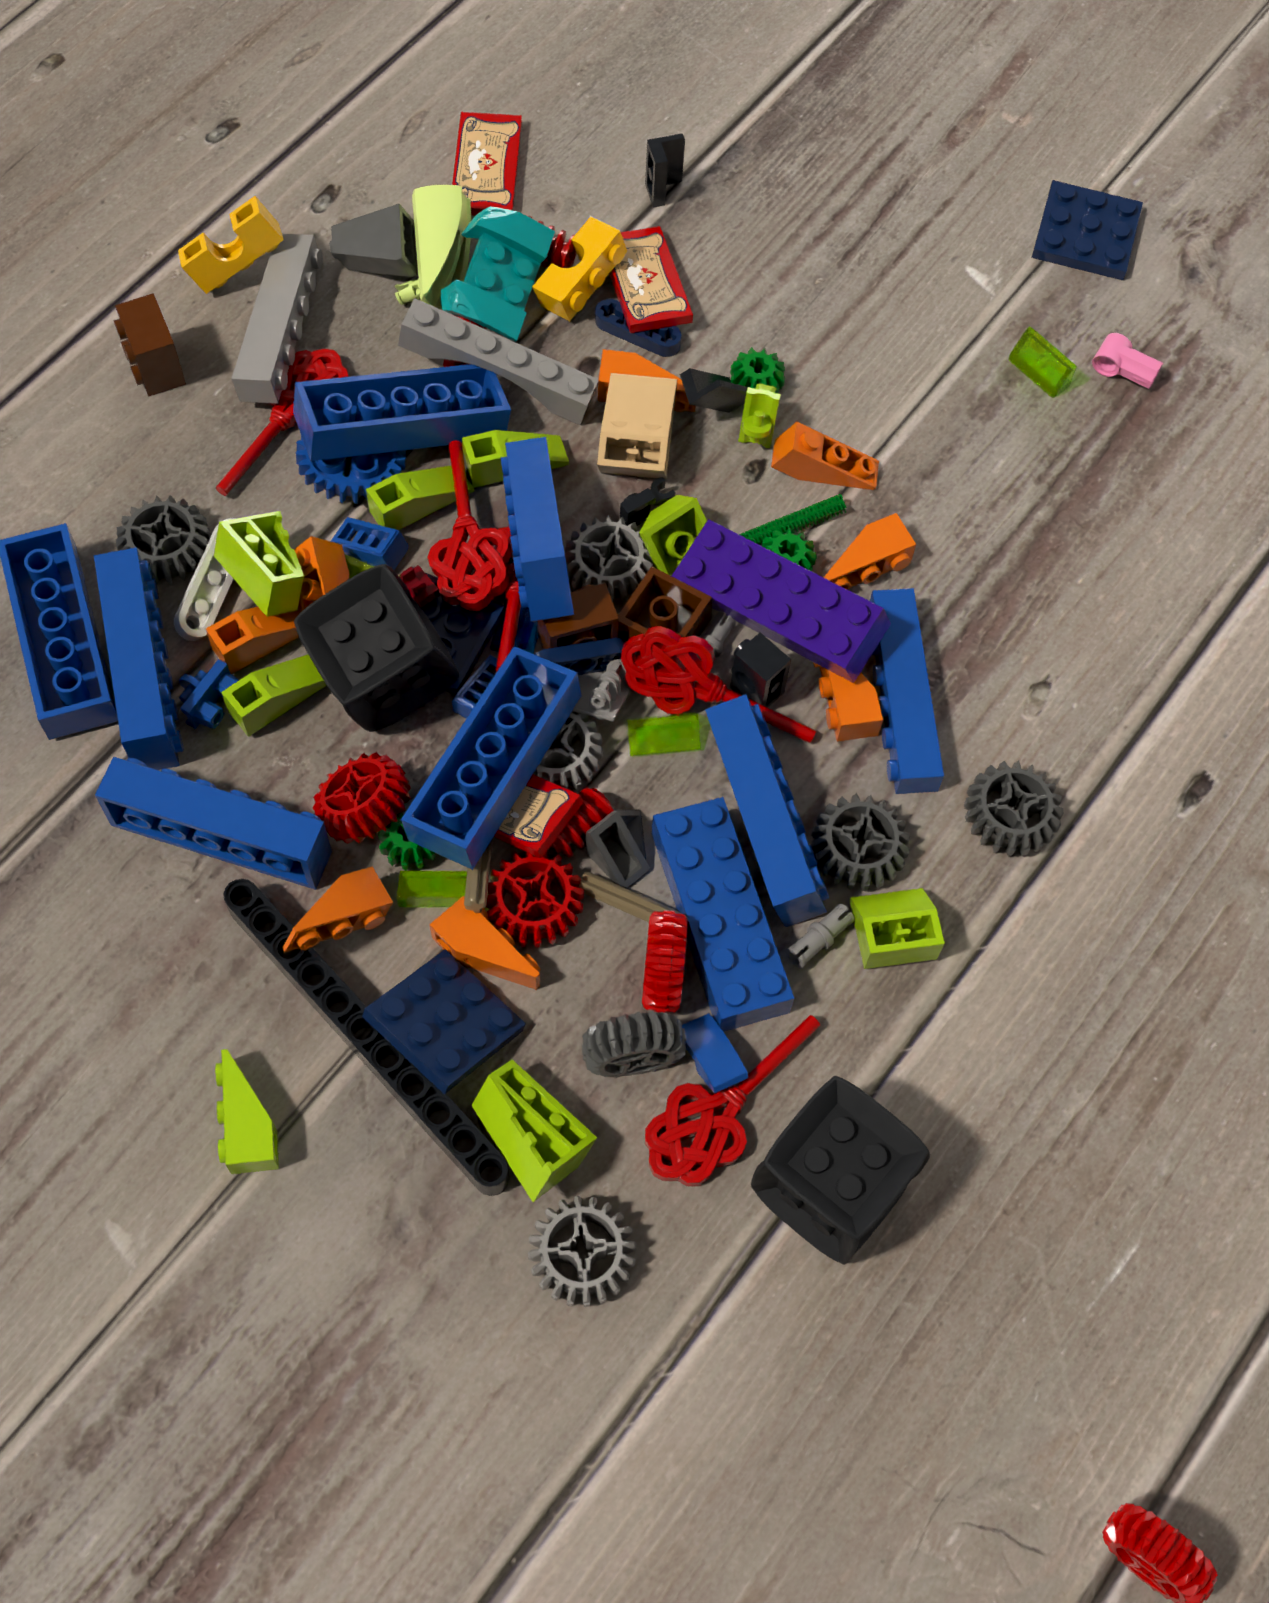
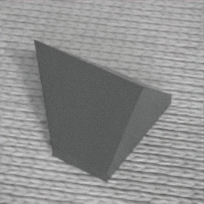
M614 810L586 832V853L613 883L624 888L629 887L651 869L646 860L641 810Z

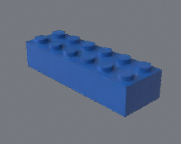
M469 364L295 382L293 414L310 461L445 446L455 440L462 443L463 437L492 430L507 431L511 408L496 373Z
M546 437L505 443L507 456L500 458L514 556L513 561L516 579H518L521 607H529L531 621L574 615Z
M67 523L0 540L1 563L38 721L46 736L50 740L117 722L115 698L77 547Z
M137 547L94 555L121 743L128 758L138 759L149 768L162 770L164 768L180 766L178 752H183L184 748L180 731L176 730L175 721L179 720L175 700L171 699L170 690L174 689L170 669L166 668L165 659H169L166 641L161 637L160 629H164L160 608L156 606L155 599H159V593L155 578L152 579L148 560H141Z
M514 646L401 818L408 840L473 870L581 698L578 673Z
M745 694L705 709L775 911L785 927L827 913L823 901L829 899V895L817 869L818 864L806 838L802 819L793 802L792 791L788 781L785 779L782 763L772 743L769 727L759 705L752 706Z
M113 757L95 793L97 801L110 825L314 890L317 889L332 853L325 824L318 816L312 813L301 812L298 814L288 811L283 805L274 801L262 803L252 800L249 795L238 790L226 792L217 789L214 784L206 780L197 779L194 782L184 779L180 774L170 769L155 770L135 758L123 760Z
M724 797L653 815L651 834L676 909L681 914H685L688 920L686 939L714 1020L725 1032L790 1013L794 996Z

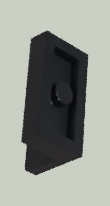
M682 133L647 140L645 186L653 208L665 206L666 185L682 182L685 137Z
M691 368L680 374L689 405L730 413L745 404L748 387L731 383L730 377Z

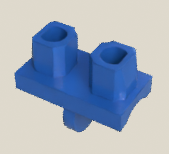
M218 659L208 673L200 670L195 677L183 674L179 679L180 685L185 689L179 696V699L184 702L180 709L188 718L186 724L194 729L199 724L215 729L222 721L224 716L223 709L215 703L220 697H223L222 691L239 681L230 674L227 663Z

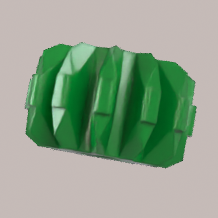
M751 347L748 354L740 352L737 360L733 361L730 370L731 383L756 388V385L759 383L774 386L776 388L775 393L779 394V390H782L785 383L784 362L778 361L777 353L768 355L765 347L761 352H756Z
M789 527L786 534H782L776 529L772 537L765 536V539L762 541V547L810 571L813 570L817 556L816 552L813 551V541H804V532L794 535Z
M403 812L399 813L396 816L398 822H391L386 826V831L380 830L378 832V839L382 842L379 845L380 852L383 855H388V863L392 866L401 861L402 869L407 871L410 863L415 862L416 866L422 869L424 866L423 858L434 861L435 852L407 841V835L401 822Z

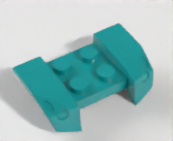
M490 206L479 212L461 234L466 238L479 239L464 281L455 280L447 287L441 289L442 310L480 324L516 342L527 314L524 310L541 262L547 257L555 231L518 211Z

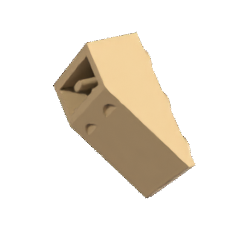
M611 373L597 460L600 473L648 478L663 477L667 479L677 379Z

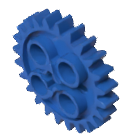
M302 436L301 440L296 442V464L299 466V474L305 475V484H314L315 493L325 489L327 499L338 494L340 503H343L347 496H351L355 504L358 503L359 496L364 495L367 499V488L405 470L406 450L352 456L350 475L345 477L347 462L350 457L310 461Z

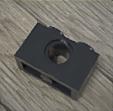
M761 632L751 640L745 639L734 651L735 658L731 669L730 688L740 695L746 694L748 699L768 708L785 692L791 659Z

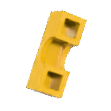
M256 196L229 214L233 231L237 234V237L228 244L214 243L203 232L178 250L182 269L206 294L215 288L222 287L230 277L240 270L248 269L257 258L266 252H272L284 240L278 221Z
M591 216L571 239L581 262L571 268H560L551 263L532 286L541 307L568 321H571L576 313L583 309L586 301L604 283L608 274L623 260L627 253L620 230Z

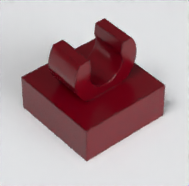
M419 565L414 568L409 567L399 574L408 587L411 597L421 608L440 596L437 586Z

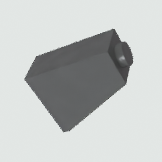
M400 204L331 226L332 240L329 243L330 251L333 257L338 259L348 270L407 277L417 275L414 220Z

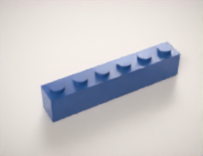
M914 588L873 590L870 601L884 608L891 622L890 627L872 653V655H875L876 665L873 666L874 686L880 687L881 696H878L886 727L882 729L883 748L889 749L890 760L887 761L888 781H894L896 794L938 792L944 778Z

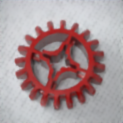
M375 752L367 756L363 753L359 759L354 760L350 758L346 765H338L336 772L327 774L328 780L318 785L320 792L313 797L316 803L312 808L315 815L324 822L330 837L336 841L343 840L346 844L351 843L353 840L360 844L365 837L369 836L374 839L377 832L380 830L386 831L388 824L398 822L397 814L406 811L404 804L411 799L408 793L411 786L402 767L399 764L397 765L393 759H390L387 754L380 756Z
M514 852L512 864L502 859L500 862L501 871L492 870L490 873L492 882L488 883L486 906L489 909L487 911L488 921H496L494 927L497 930L499 928L506 930L513 940L519 936L520 946L522 947L527 945L528 939H533L535 947L539 948L543 938H547L548 942L553 945L556 943V932L566 937L569 934L567 925L576 927L578 924L576 914L583 912V903L580 900L584 899V890L578 887L581 878L579 875H572L573 866L571 863L561 866L562 857L559 854L552 860H548V852L542 858L534 857L533 854L527 852V857L521 859L520 855ZM529 876H536L535 878L530 880L522 879ZM552 881L560 887L565 899L562 905L556 902L555 897L549 893ZM506 892L512 894L513 899L519 903L516 916L507 909L503 902ZM540 894V900L537 901L535 898L534 902H528V896H531L533 899V895ZM539 916L546 918L539 921H531L533 918Z
M663 910V912L654 911L649 917L642 1005L645 1010L666 1013L676 1012L680 1007L688 924L685 914Z
M1125 1503L1116 1512L1112 1513L1102 1533L1105 1544L1108 1546L1109 1551L1117 1556L1118 1561L1123 1563L1141 1581L1149 1585L1153 1591L1156 1590L1166 1599H1171L1175 1603H1202L1204 1600L1207 1601L1214 1590L1213 1587L1217 1581L1218 1574L1211 1560L1204 1556L1203 1551L1197 1548L1192 1543V1540L1186 1538L1180 1533L1179 1529L1172 1527L1165 1519L1162 1520L1157 1517L1152 1511H1146L1142 1506Z

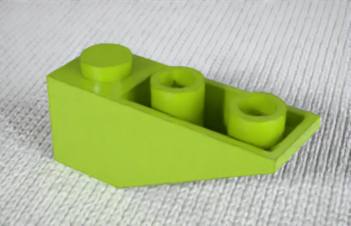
M492 430L463 437L464 463L471 485L475 488L503 481L500 457L507 456L505 445L507 442L546 437L551 469L569 465L560 435Z
M451 465L398 473L366 489L369 511L378 525L400 530L456 501ZM467 479L468 493L470 494L474 492V487Z
M307 654L251 672L221 693L229 714L249 737L327 685Z
M223 1049L221 1050L222 1063H216L215 1065L217 1086H223V1100L217 1101L219 1125L224 1124V1139L218 1140L220 1163H225L231 1174L279 1169L278 1131L229 1051Z

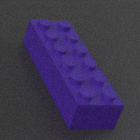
M709 519L672 574V577L711 596L712 608L716 611L724 612L726 616L730 615L735 621L758 633L761 632L765 637L852 683L855 682L891 625L884 608Z

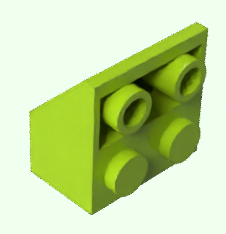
M923 888L850 897L849 901L855 919L854 924L864 969L936 960L945 944L937 908Z

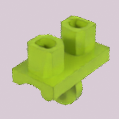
M759 383L755 389L748 387L738 442L758 443L763 447L771 448L781 394L775 393L776 388L774 386Z

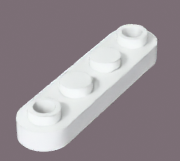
M218 525L210 537L209 543L174 617L176 632L188 641H196L207 635L206 628L214 624L233 581L232 576L214 557ZM187 619L194 623V629L187 625Z

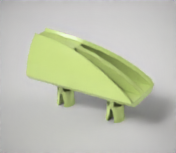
M431 185L420 187L413 191L412 203L419 278L394 286L399 291L395 293V296L401 305H405L416 298L442 310L441 289L447 287L455 280L464 281L468 268L471 238H466L461 234L471 222L470 198H466L463 194L462 186Z

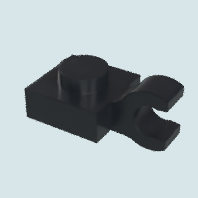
M663 477L657 478L652 482L651 490L647 488L640 493L630 494L620 503V518L623 517L626 526L633 522L636 523V526L646 521L652 510L675 496L676 492L674 490L665 494L659 492L665 488V479Z

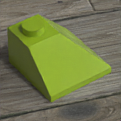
M675 495L649 513L639 532L656 569L672 576L707 522L697 498Z

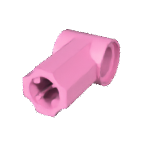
M1119 333L1109 334L1092 360L1093 368L1099 374L1106 377H1113L1119 374L1148 389L1151 388L1163 365L1162 362L1133 349L1131 341Z

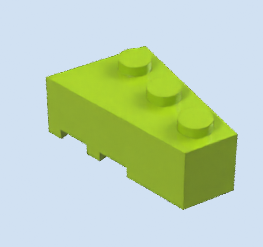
M276 511L220 521L214 557L267 617L298 610L304 574L295 550L290 548L289 533L282 526L281 512Z
M513 1059L488 1075L471 1105L532 1202H535L575 1171L597 1139L588 1128Z

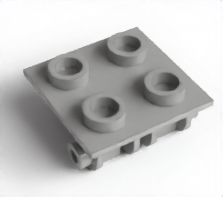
M621 659L610 661L606 671L603 673L595 672L578 675L582 696L573 711L590 715L600 720L614 721L632 690L628 687L625 680L626 670Z

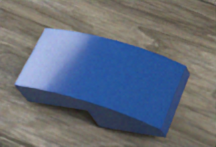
M710 1013L682 1025L686 1035V1050L695 1060L697 1073L714 1093L749 1078L748 1072L736 1050Z

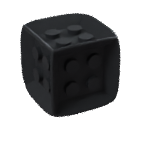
M386 564L371 567L348 579L311 603L294 620L299 638L326 685L343 705L346 713L366 731H378L402 720L444 693L460 676L449 651L421 607L411 597L410 591L403 580Z
M833 1076L812 1096L777 1138L764 1161L757 1166L751 1180V1188L775 1215L802 1238L829 1258L845 1265L889 1214L910 1181L922 1171L930 1158V1151L910 1128L871 1096L849 1081Z

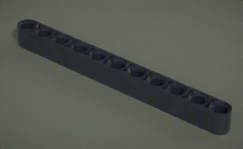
M236 879L230 882L223 893L224 901L237 924L470 1182L484 1195L494 1196L502 1193L509 1183L508 1164L503 1155L447 1094L444 1095L362 1017L366 1008L364 1003L313 948L307 950L298 948L300 951L295 957L290 959L283 958V946L293 926L250 880ZM248 896L252 898L244 906L235 905L237 900L242 897ZM266 922L275 923V927L268 932L258 931L260 926ZM320 974L324 976L323 980L317 985L311 986L306 984L307 979L312 975ZM337 1001L349 1003L348 1007L342 1012L330 1011V1007ZM367 1027L374 1030L373 1034L365 1040H359L354 1037L355 1033L361 1028ZM391 1054L399 1058L392 1067L385 1068L379 1065V1061L386 1055ZM411 1082H419L424 1085L423 1090L417 1095L411 1096L404 1093L405 1087ZM436 1110H445L450 1114L444 1123L435 1124L429 1121L430 1115ZM462 1138H471L476 1143L471 1151L465 1153L459 1152L454 1148L457 1141ZM489 1166L498 1167L502 1171L499 1179L492 1182L485 1181L480 1175Z

